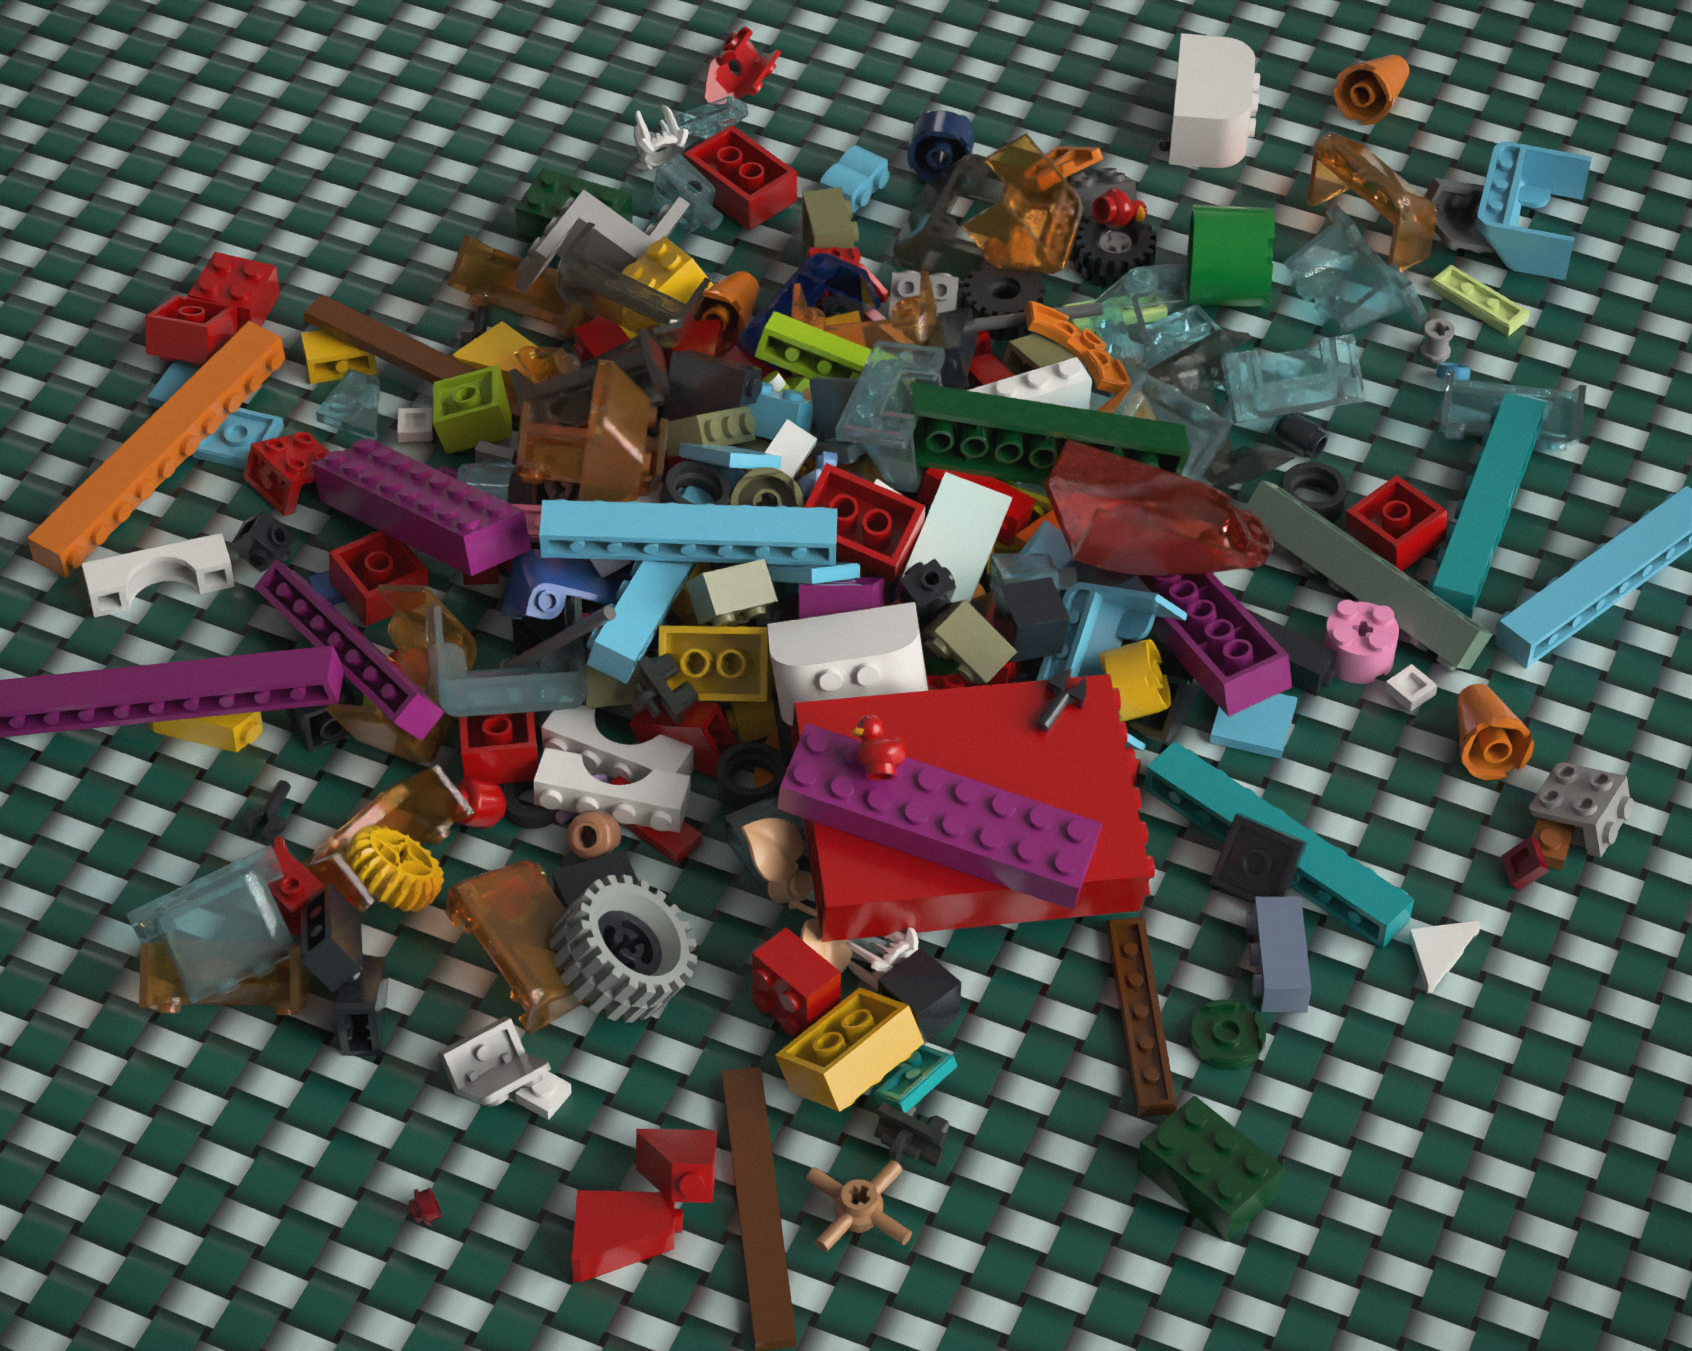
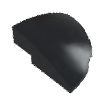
M1123 640L1121 646L1135 643L1138 641ZM1154 642L1163 662L1159 663L1162 675H1167L1171 705L1167 707L1168 709L1128 720L1125 723L1127 728L1143 737L1168 744L1187 718L1201 686L1175 656L1167 651L1165 643Z

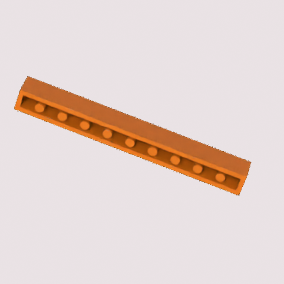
M248 321L27 537L33 561L64 578L80 567L85 559L99 545L103 544L108 536L121 523L125 522L131 513L144 500H147L153 491L166 478H169L188 456L194 454L198 444L203 439L215 433L219 425L231 413L236 412L241 403L252 392L257 391L261 384L275 370L281 367L285 361L281 336Z

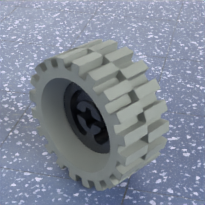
M609 875L602 881L598 879L593 882L558 917L559 920L553 925L551 931L556 935L550 940V949L559 951L552 958L555 968H564L565 973L560 978L565 986L572 983L577 988L572 995L580 1002L586 997L591 1001L589 1009L596 1014L605 1009L607 1010V1019L616 1021L623 1015L625 1022H634L638 1017L641 1021L650 1017L691 979L694 973L691 969L697 964V956L691 954V952L697 946L695 938H687L686 936L691 930L688 921L680 922L677 918V915L681 912L678 906L674 903L669 907L663 901L667 895L660 889L653 894L649 891L650 883L641 879L634 885L632 876L622 875L618 880L615 875Z

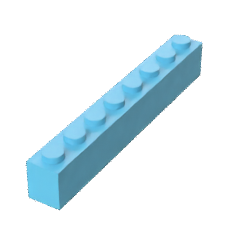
M710 464L726 476L730 482L732 492L739 480L746 475V472L738 468ZM681 486L678 490L680 496L691 503L699 505L715 503L711 495L701 488L688 486L686 489ZM636 560L630 572V576H633L632 580L628 581L625 579L615 598L619 600L617 605L609 604V606L615 609L616 617L604 624L602 629L597 628L593 630L587 642L586 648L591 649L587 665L627 684L638 665V661L642 659L659 630V626L662 625L698 562Z
M1686 486L1676 494H1669L1661 505L1654 510H1647L1630 527H1623L1615 538L1606 544L1601 543L1583 561H1576L1569 571L1561 577L1551 579L1543 590L1536 595H1529L1518 608L1512 612H1505L1496 624L1498 630L1494 645L1527 669L1691 549L1692 489Z
M565 499L542 500L539 532L541 558L749 563L765 559L766 564L836 566V508L733 506L710 503L699 505L678 504L674 502L641 503L637 501L604 502L601 500L568 501Z

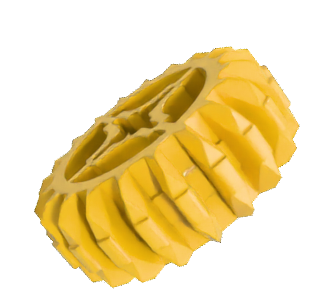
M370 824L368 827H362L359 832H356L346 846L347 850L343 855L345 858L343 864L349 869L348 875L357 880L356 885L363 887L367 891V895H373L379 902L383 901L393 909L399 907L404 912L408 910L418 912L420 909H426L441 890L444 882L442 877L444 872L439 867L438 860L431 857L430 850L420 846V842L412 840L409 834L403 835L396 828L390 830L385 825L378 827L377 825Z

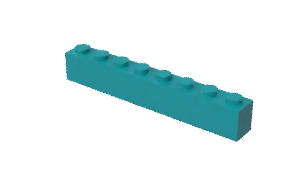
M1505 392L1501 405H1494L1490 418V424L1493 425L1492 429L1486 428L1482 438L1481 448H1484V451H1477L1472 467L1475 475H1468L1463 491L1466 499H1459L1454 515L1457 523H1450L1445 538V544H1448L1447 549L1441 548L1437 557L1436 568L1439 571L1437 574L1431 573L1427 589L1470 619H1472L1542 427L1545 408L1544 401Z
M1174 741L1147 766L1144 790L1223 843H1225L1237 813H1241L1308 842L1290 888L1381 949L1410 922L1414 899L1403 889L1395 887L1384 880L1374 870L1363 866L1348 856L1341 848L1334 847L1319 837L1312 829L1304 827L1287 816L1280 808L1272 806L1257 796L1253 790L1243 787L1228 777L1221 769H1217L1199 758L1192 750L1186 749Z

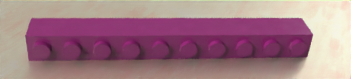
M334 646L3 679L0 680V737L338 704L344 668Z

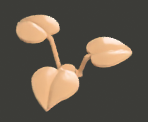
M779 818L760 819L742 826L741 830L748 842L754 866L758 873L765 880L769 881L768 894L775 903H789L790 909H799L818 918L816 909L800 902L805 900L811 893L812 876H807L803 872L797 871L799 865L796 860L802 855L804 850V842L798 829L789 821ZM809 919L804 923L800 939L842 973L852 957V950L846 945V940L821 942L818 919Z

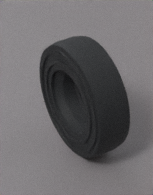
M534 781L503 783L501 785V790L506 799L504 816L512 824L526 829H538L549 826L556 821L555 817L559 811L558 809L551 810L543 806H525L520 803L518 799L520 794L526 790L534 789Z

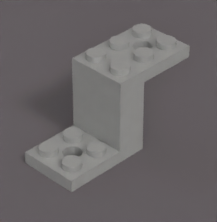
M583 190L576 200L569 197L559 212L563 216L554 217L543 232L546 236L538 237L527 252L528 255L516 271L521 276L514 287L523 294H526L556 254L602 287L609 286L622 274L628 265L636 262L653 242L660 240L663 236L669 238L690 203L680 196L672 207L666 203L655 218L659 224L656 222L651 223L646 231L642 232L590 193Z

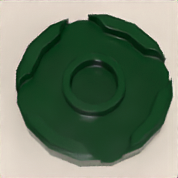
M1220 999L1206 1003L1200 1007L1199 1012L1195 1016H1192L1189 1023L1188 1043L1193 1054L1204 1064L1220 1070L1234 1071L1250 1066L1259 1059L1265 1048L1266 1026L1261 1016L1255 1010L1252 1012L1245 1008L1246 1004L1236 1000Z

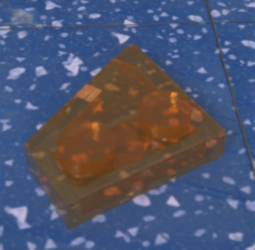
M525 346L514 353L550 407L561 402L582 377L577 363L566 354L563 348Z

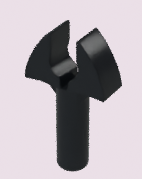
M478 306L476 308L473 331L461 332L462 347L487 331L489 309L486 306Z
M1072 669L1059 672L1047 680L1046 689L1053 692L1054 697L1035 723L1038 730L1048 732L1066 705L1074 704L1082 709L1087 689L1085 676L1079 682L1078 687L1069 689L1067 692L1064 691L1065 685L1071 678Z
M280 780L277 782L262 809L246 808L245 819L250 839L253 837L256 828L263 825L266 821L268 823L262 831L263 842L273 839L285 830V817L277 816V813L291 789L287 781Z

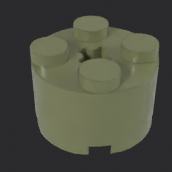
M762 467L748 472L739 480L732 492L730 505L761 506L762 500L768 499L771 505L803 508V495L799 485L789 475L776 468Z

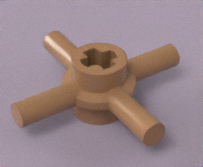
M890 1160L871 1182L856 1179L846 1183L844 1186L816 1167L809 1171L806 1181L835 1199L834 1209L837 1218L815 1240V1245L820 1251L828 1252L847 1230L861 1233L870 1230L873 1226L901 1245H905L909 1241L912 1231L883 1213L881 1194L902 1172V1167L898 1162Z

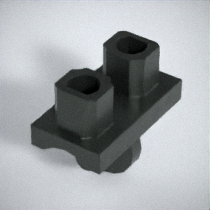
M664 654L652 661L646 656L638 661V665L641 668L639 674L650 690H647L642 682L633 687L639 696L632 705L635 711L641 713L648 709L651 715L656 718L663 712L657 704L659 701L676 726L686 720L685 712L699 700V697L688 681L674 690H671L667 685L666 681L679 673V668L670 654Z
M883 1102L877 1111L879 1120L874 1136L881 1139L882 1144L891 1148L889 1160L900 1163L906 1155L914 1160L919 1158L937 1167L943 1157L944 1144L949 1131V1122L935 1115L931 1116L924 1123L916 1119L917 1108L915 1106L904 1113Z

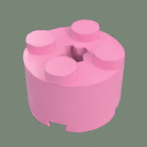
M1343 600L1338 603L1337 608L1330 614L1327 620L1323 645L1337 651L1335 667L1338 668L1337 677L1339 679L1355 684H1368L1374 682L1375 677L1382 674L1385 676L1390 672L1393 667L1399 636V627L1394 618V611L1388 606H1378L1368 602Z

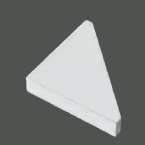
M1479 921L1410 929L1409 939L1427 993L1434 992L1436 985L1442 977L1451 970L1469 942L1479 933Z

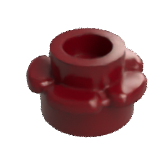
M430 1187L422 1191L415 1189L414 1199L408 1201L413 1217L417 1223L424 1221L425 1224L431 1227L433 1226V1221L442 1218L439 1203Z

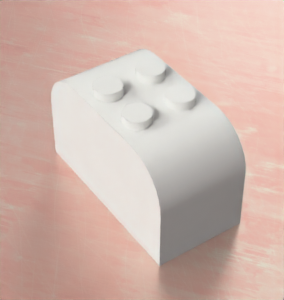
M1181 33L1169 164L1225 168L1237 164L1244 158L1248 137H1254L1256 118L1250 117H1256L1259 94H1254L1253 92H1259L1260 73H1254L1255 54L1244 42L1229 37Z
M915 602L767 624L769 651L780 713L783 721L790 726L793 724L794 705L796 702L928 691Z

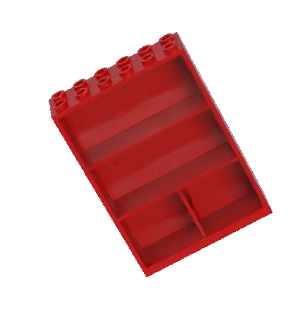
M1110 674L1085 676L1087 689L1082 709L1074 704L1066 705L1048 732H1041L1035 725L1054 697V693L1046 689L1047 680L796 702L791 733L793 754L806 723L862 742L863 740L860 737L854 736L851 731L856 729L857 723L862 717L874 715L882 721L884 728L883 734L878 740L895 741L896 738L901 739L905 746L906 757L1103 823L1098 843L1074 910L803 818L821 942L888 936L895 932L907 934L908 928H914L916 933L1141 911L1144 897L1149 896L1150 893L1149 880L1155 876V865L1152 855H1146L1144 844L1148 842L1147 825L1145 821L1139 820L1138 810L1141 809V796L1139 788H1133L1131 777L1134 776V761L1132 754H1126L1124 744L1127 743L1128 739L1127 726L1125 721H1119L1118 711L1121 709V697L1119 689L1112 686ZM1083 677L1070 678L1065 685L1064 691L1067 692L1069 689L1078 687Z

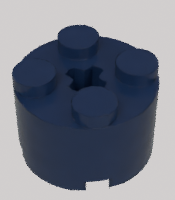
M929 110L920 115V118L912 128L907 161L911 170L913 168L919 174V178L922 181L931 185L945 186L955 183V179L962 175L964 177L968 173L975 141L970 120L964 115L943 110Z

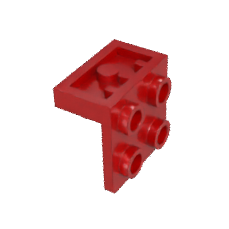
M297 432L292 435L252 443L243 478L283 516L294 514L301 486L316 482L312 463L324 459V456L329 451L308 432Z

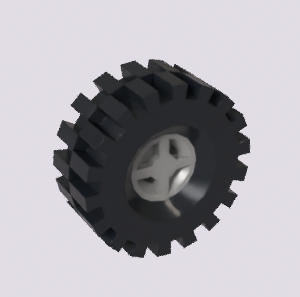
M1090 215L1086 217L1085 223L1081 221L1075 233L1073 254L1075 270L1077 273L1082 272L1081 278L1085 281L1091 278L1092 285L1099 287L1100 283L1105 284V289L1112 290L1113 285H1118L1119 290L1126 289L1129 283L1132 287L1138 286L1139 279L1145 282L1149 277V273L1152 274L1154 270L1157 246L1156 232L1152 231V226L1149 222L1143 224V221H1130L1126 226L1115 229L1097 222Z

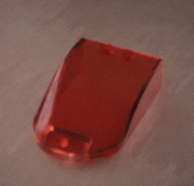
M1067 439L1043 486L1073 559L1106 570L1131 575L1170 576L1255 568L1266 562L1274 547L1272 534L1266 525L1249 509L1244 511L1229 504L1232 497L1200 481Z

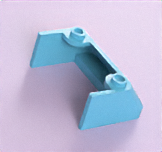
M1501 142L1495 145L1481 197L1476 227L1508 268L1516 272L1566 280L1575 237L1518 227V219L1521 206L1533 209L1544 207L1548 204L1551 194L1583 200L1592 157L1514 142Z
M1084 582L1076 583L1066 591L1062 600L1070 617L1063 651L1060 654L1044 656L1036 681L1048 680L1055 674L1068 669H1072L1071 678L1106 675L1100 664L1099 652L1120 647L1123 640L1138 641L1143 639L1150 632L1155 616L1185 621L1187 613L1157 593ZM1128 734L1127 743L1124 745L1133 750L1144 751L1146 744Z

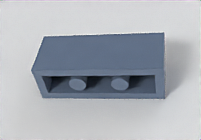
M1255 897L1253 912H1247L1246 932L1247 935H1253L1254 943L1249 945L1250 966H1256L1257 974H1253L1252 977L1253 997H1260L1261 1012H1308L1312 989L1301 897Z

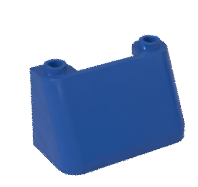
M531 549L514 557L500 616L514 620H521L522 617L550 620L562 612L566 595L603 605H609L610 603L617 605L619 600L615 598L622 582L625 579L631 581L633 576H630L629 572L617 570L601 578L593 563L573 558H541L540 550ZM665 620L663 621L661 626H667ZM659 630L647 649H659Z

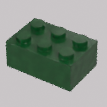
M542 168L515 207L517 237L535 242L538 237L546 236L543 233L554 217L563 216L559 212L569 197L576 200L583 190L590 193L632 224V193Z
M1195 1095L1140 1141L1137 1163L1139 1171L1225 1242L1232 1238L1280 1195L1285 1167Z

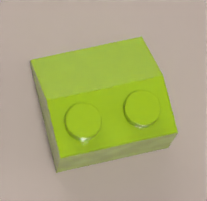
M499 365L434 382L432 423L446 454L467 451L472 447H476L480 440L488 443H497L512 437V415Z

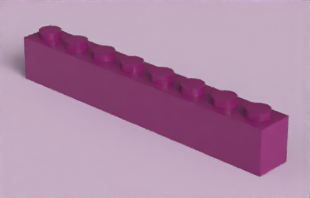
M276 559L254 586L315 647L334 646L344 668V675L393 723L422 741L444 714V711L311 584Z

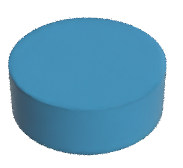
M1440 362L1437 364L1435 376L1446 380L1469 381L1471 368L1458 363Z

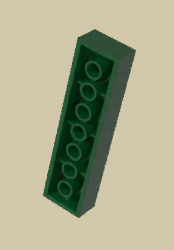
M911 382L894 435L896 463L975 474L1002 480L1166 505L1171 503L1190 454L1186 425L916 382Z

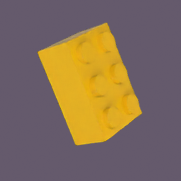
M663 236L660 240L653 242L636 262L628 265L612 284L604 287L590 304L600 316L609 312L641 352L713 286V283L691 256Z
M659 626L658 657L669 653L679 668V673L666 681L671 690L688 681L698 693L699 700L773 702L772 691H776L769 651L768 627Z
M859 987L775 1054L792 1093L840 1112L844 1108L851 1106L855 1099L872 1085L879 1083L884 1075L900 1062L907 1060L911 1053L924 1044V1041L909 1005Z

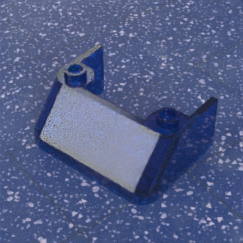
M828 253L812 255L743 329L731 344L727 353L737 346L748 354L755 356L764 327L774 311L800 321L827 289L878 311L881 303L867 270ZM759 359L760 361L766 363L767 365L771 366L777 371L788 376V378L793 377L791 371L774 365L772 363H769L767 361H764L762 359Z

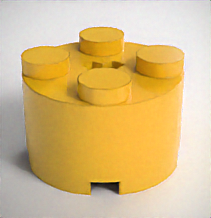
M1151 639L1099 652V660L1104 673L1110 674L1113 688H1118L1120 692L1121 709L1118 711L1119 721H1128L1158 713L1170 707L1171 696L1167 675H1162L1159 663L1163 662L1155 643Z

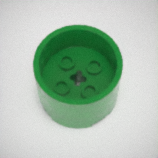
M1192 205L1186 269L1187 304L1266 308V304H1269L1273 273L1272 258L1273 241L1275 238L1273 208Z

